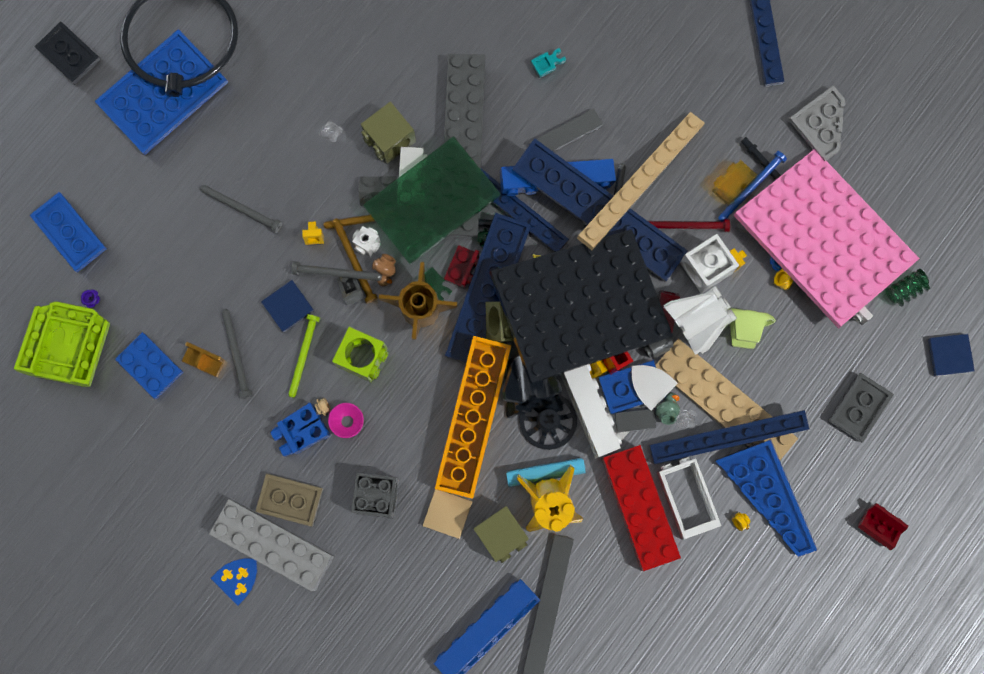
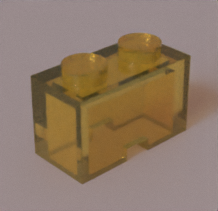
M742 160L737 164L733 162L726 170L728 173L724 177L720 175L713 183L715 187L712 192L728 206L742 192L741 189L744 190L757 176Z

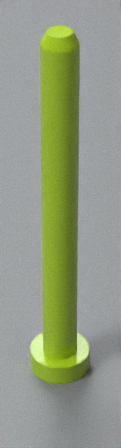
M310 314L306 318L309 322L288 393L289 397L292 398L296 396L316 322H320V317Z

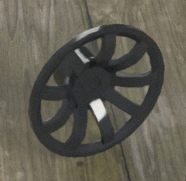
M559 395L562 403H565L571 411L569 414L559 415L557 413L558 410L552 409L538 411V408H533L538 413L537 417L525 416L526 412L520 413V429L525 439L533 446L543 450L557 449L564 446L573 437L577 427L576 411L569 400L562 395ZM572 418L571 429L560 424V420ZM524 421L537 422L538 425L527 432ZM557 428L568 433V436L561 442L555 430ZM541 429L543 432L538 443L530 436ZM547 432H551L556 444L544 445Z

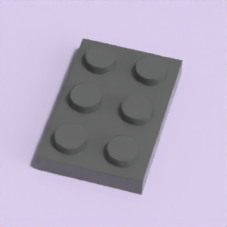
M859 373L832 414L829 422L862 443L894 394L864 374Z

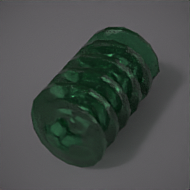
M918 269L916 272H912L910 276L907 275L904 279L892 284L891 287H887L885 292L891 302L902 307L904 306V301L907 303L911 302L910 297L913 299L917 298L916 292L919 295H923V289L927 292L930 290L929 279L922 269Z

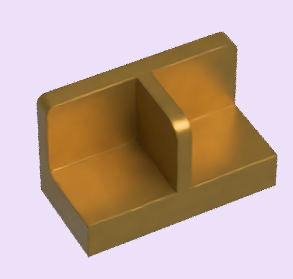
M186 342L185 345L188 349L182 362L218 378L226 360Z

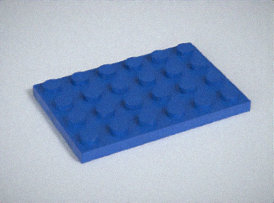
M179 29L137 64L149 75L162 80H166L167 75L170 73H178L183 75L184 80H189L208 72L214 67ZM131 69L95 102L135 146L146 155L222 89L228 81L219 72L206 82L183 88V95L172 97L165 93L164 87H159L143 80Z

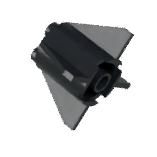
M520 356L508 360L509 372L502 392L503 400L508 401L506 407L507 418L510 419L522 412H532L531 408H538V411L544 409L564 410L563 403L558 395L562 392V387L556 376L530 384Z

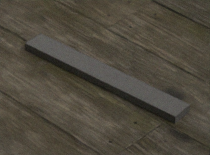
M554 535L540 596L541 601L536 613L523 674H544L574 539Z

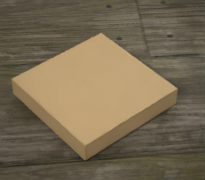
M435 489L423 526L460 539L472 501Z

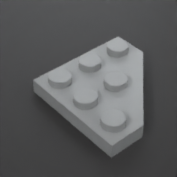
M834 86L830 87L789 118L790 123L824 161L838 153L841 147L840 138L843 127L845 99Z

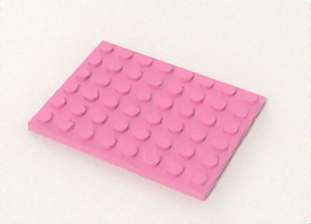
M815 149L733 215L838 329L920 259L827 161L822 159Z

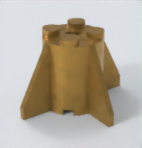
M420 262L418 281L409 283V285L401 290L399 296L379 294V300L401 309L406 322L413 326L412 340L417 339L421 327L433 325L440 312L457 308L458 304L457 302L438 300L434 289L428 283H425L424 262Z

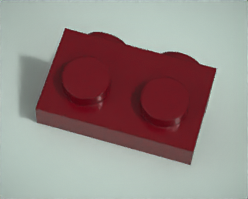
M877 503L866 510L858 525L859 529L890 551L895 548L901 534L909 527L900 518L894 516Z

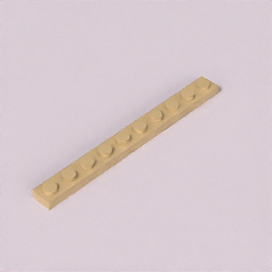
M690 112L585 227L577 239L593 250L700 131L705 123Z

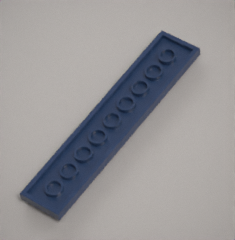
M535 138L512 169L513 172L586 225L614 197ZM630 208L605 237L632 229L647 269L664 282H667L688 250Z

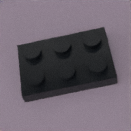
M61 21L34 46L74 85L101 60L95 52Z

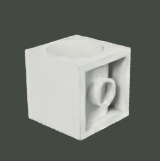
M718 234L686 253L680 262L701 294L733 274L739 266Z

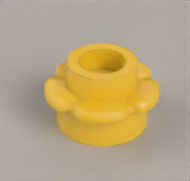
M738 512L732 518L734 526L739 531L750 528V519L745 513Z

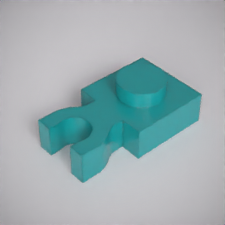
M560 48L556 49L550 56L546 52L531 60V64L539 78L555 71V65H561L566 62L565 56L561 59L556 57L561 54Z

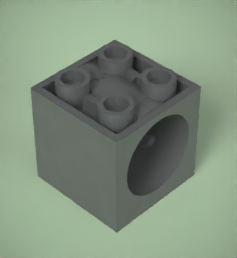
M356 473L351 513L394 518L399 479L396 477Z

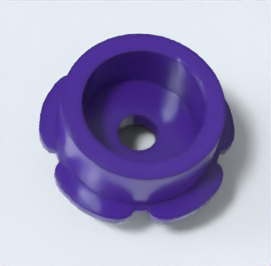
M93 289L86 290L81 295L82 304L88 308L95 307L100 301L98 292Z

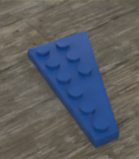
M771 439L716 459L718 465L726 471L731 480L738 485L743 494L769 521L768 523L776 529L798 557L817 551L814 539Z

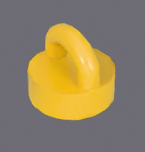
M781 269L776 273L774 283L776 286L788 290L793 283V279Z

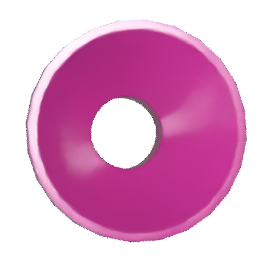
M342 403L332 409L329 414L328 424L331 431L338 437L351 438L356 436L363 428L364 417L361 410L354 404ZM346 416H350L353 419V424L350 427L342 425V419Z

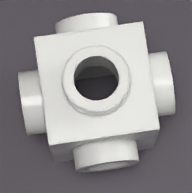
M362 226L360 230H356L352 237L355 250L362 255L367 254L370 257L373 252L375 253L379 249L381 244L378 232L371 227L367 229Z

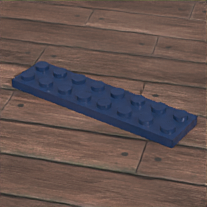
M495 212L445 354L446 357L466 363L473 336L486 339V302H499L490 272L519 262L531 228L530 224Z

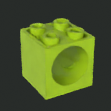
M348 327L332 362L337 368L372 383L373 379L376 380L381 371L379 366L381 362L386 361L389 352L383 341ZM362 344L372 346L374 359L370 364L362 368L351 365L350 354L355 347Z

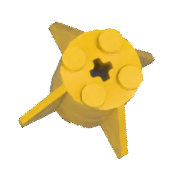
M572 465L569 466L560 480H542L536 485L521 475L517 476V480L531 495L534 516L526 526L527 531L531 532L545 528L558 532L569 523L582 522L583 517L575 512L569 495L575 470Z

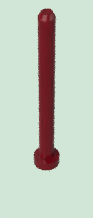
M724 219V222L648 221L658 229H724V232H730V219Z

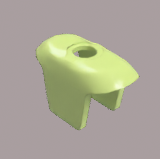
M729 308L728 310L731 309L737 317L736 320L729 323L731 345L733 347L754 349L756 343H759L764 327L772 325L776 322V319L768 313Z

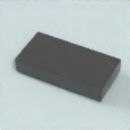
M646 409L615 413L618 433L656 429L654 409L652 411Z

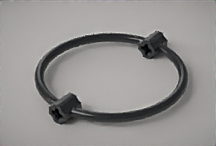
M136 0L123 20L120 31V44L125 61L140 78L153 85L164 87L165 93L172 97L183 95V88L199 85L217 75L231 59L238 40V24L233 9L226 0H216L225 10L231 27L230 42L221 60L208 72L196 78L184 80L183 75L170 73L167 75L166 80H162L143 71L132 58L128 47L130 23L136 12L148 0Z

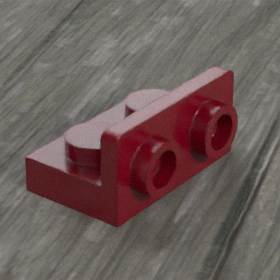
M458 245L444 281L463 289L466 288L467 284L470 285L474 267L476 268L480 258L479 251H472Z

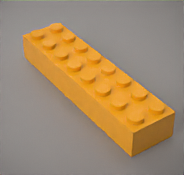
M473 336L434 489L473 499L511 345Z

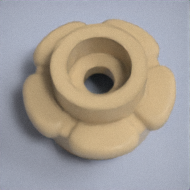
M325 398L317 399V404H315L316 411L319 415L323 414L326 416L327 413L331 412L329 403Z

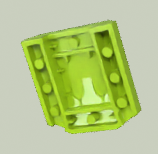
M52 302L50 305L42 307L35 306L14 370L38 378L81 387H91L110 323L90 308L61 302Z

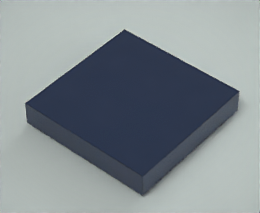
M293 280L261 301L283 333L306 318L308 314L314 312V309Z
M968 334L928 339L934 377L975 372Z

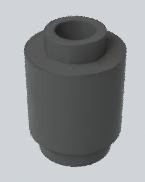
M669 338L647 345L643 349L647 357L655 359L670 351V348L673 347V342Z

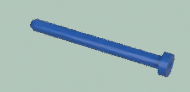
M777 151L774 154L775 158L719 215L718 220L720 222H724V219H727L780 163H784L787 160V157L782 152Z

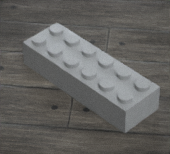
M228 499L209 535L312 592L318 588L335 557L331 553L231 499Z

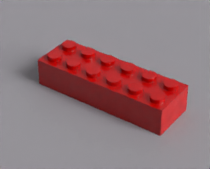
M641 445L602 458L641 571L681 559Z

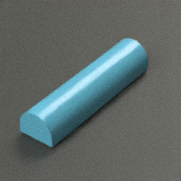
M576 458L509 470L506 472L508 487L521 485L517 480L518 475H521L531 483L562 478L570 465L575 468L573 476L585 474L584 459Z

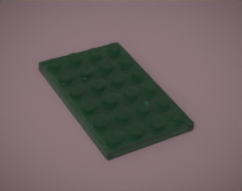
M453 136L363 206L411 265L500 197L501 194Z

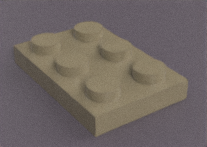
M266 474L255 512L313 527L323 488Z

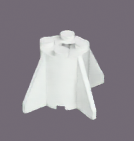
M716 286L704 294L673 300L664 305V308L673 317L678 327H681L683 330V334L695 355L699 352L703 354L708 351L726 325L737 319L731 309L728 310L731 308L725 298H720L722 295Z

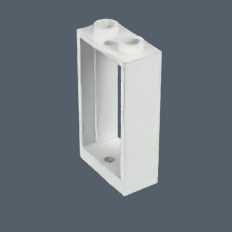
M690 457L679 460V465L672 467V464L660 467L661 471L657 475L681 539H687L721 526L696 459L691 460ZM690 466L711 521L685 530L665 475Z

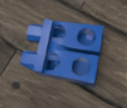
M308 403L277 423L278 426L270 431L275 441L283 437L286 439L287 443L279 447L284 457L299 454L314 444L331 437L312 403Z

